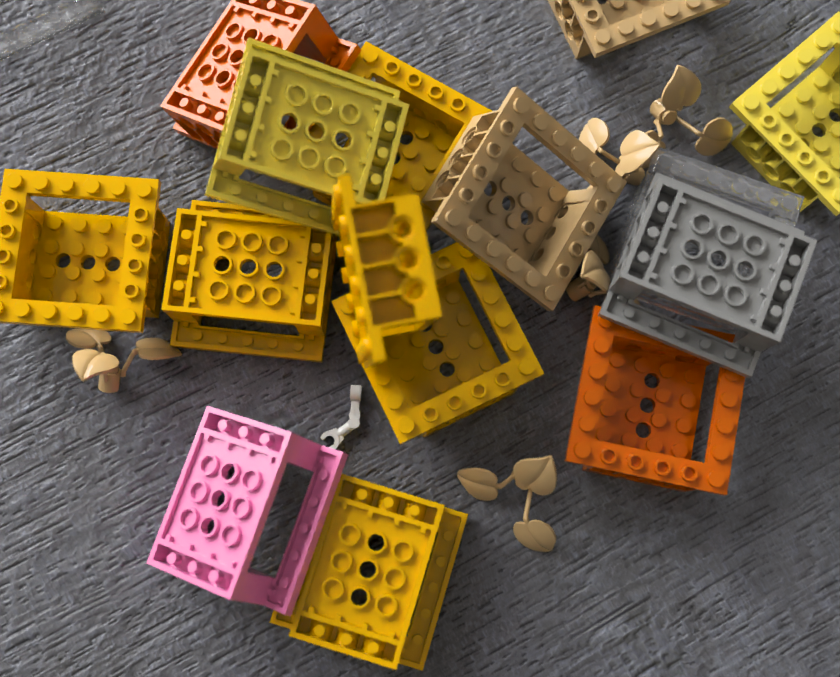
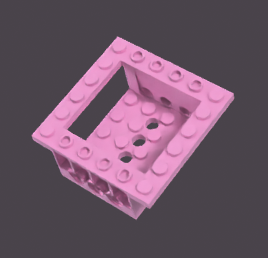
M207 406L147 564L229 600L264 605L284 615L291 616L348 454L322 446L292 432ZM288 463L314 473L275 578L249 566ZM234 466L235 474L231 479H228V472ZM224 493V503L218 506V498ZM214 520L215 527L209 534L208 525Z

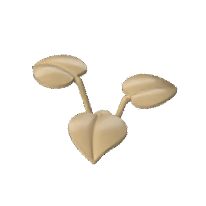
M681 65L676 66L671 79L662 92L661 98L656 99L650 106V113L656 118L653 123L656 125L658 133L654 130L645 133L660 143L661 147L642 168L655 165L665 152L666 145L661 141L664 136L661 124L671 125L676 120L694 134L700 136L695 144V149L704 156H712L721 152L729 144L733 136L732 125L725 118L720 117L711 120L706 124L703 132H700L677 116L676 110L681 111L683 106L693 105L701 93V83L698 77L691 70Z
M598 118L590 119L584 126L579 140L593 153L597 154L599 151L600 154L618 164L615 172L625 179L628 184L639 185L645 176L642 166L658 151L661 144L645 132L640 130L632 131L623 140L620 147L621 156L617 159L602 148L610 137L607 124Z
M598 234L588 249L589 252L585 255L581 274H579L578 278L572 280L566 288L567 294L575 302L587 295L592 298L595 295L607 294L611 284L610 277L603 264L609 263V252L606 244ZM596 286H598L600 289H602V290L594 291V289L596 288ZM637 297L633 303L640 305L639 299Z
M75 328L66 333V340L69 344L77 348H84L73 354L72 363L77 375L82 382L99 375L98 389L105 393H115L119 390L120 378L126 377V371L137 354L140 358L146 360H161L182 356L181 351L176 347L170 346V342L166 340L144 338L136 342V348L132 350L123 368L120 369L118 359L114 355L104 353L102 345L111 342V336L107 331ZM96 346V348L98 349V351L93 350V349H88V348H93V347Z
M552 455L519 460L514 465L511 475L501 483H497L498 478L493 472L483 468H464L457 472V477L466 491L476 499L483 501L496 499L498 496L497 489H502L515 479L517 487L528 490L523 515L524 522H516L513 526L515 537L522 545L531 550L539 552L553 550L556 543L554 530L543 521L529 520L532 493L549 495L556 487L557 472Z

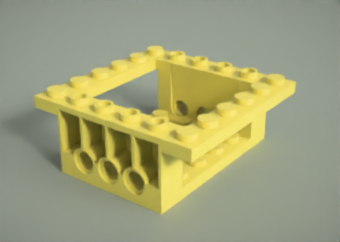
M838 11L729 106L746 124L731 144L798 213L818 198L835 216L840 214V121L835 122L829 116L830 112H835L840 117V12ZM832 47L835 48L817 69L772 108L767 105ZM819 127L823 132V136H816L812 128Z
M248 37L205 196L339 236L338 230L333 231L332 207L239 179L240 175L245 169L332 196L333 186L337 185L338 175L350 173L356 204L383 200L387 193L409 104L399 101L401 92L399 90ZM285 115L292 116L296 121L295 129L288 130L284 128L281 123L282 117ZM312 124L319 125L323 131L322 138L315 139L311 137L309 126ZM338 133H343L349 138L348 147L342 148L337 145L335 138Z

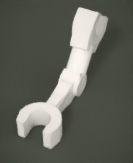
M351 385L350 419L340 428H334L321 435L320 438L322 440L328 436L334 438V444L329 448L337 449L345 439L344 437L360 426L361 385Z

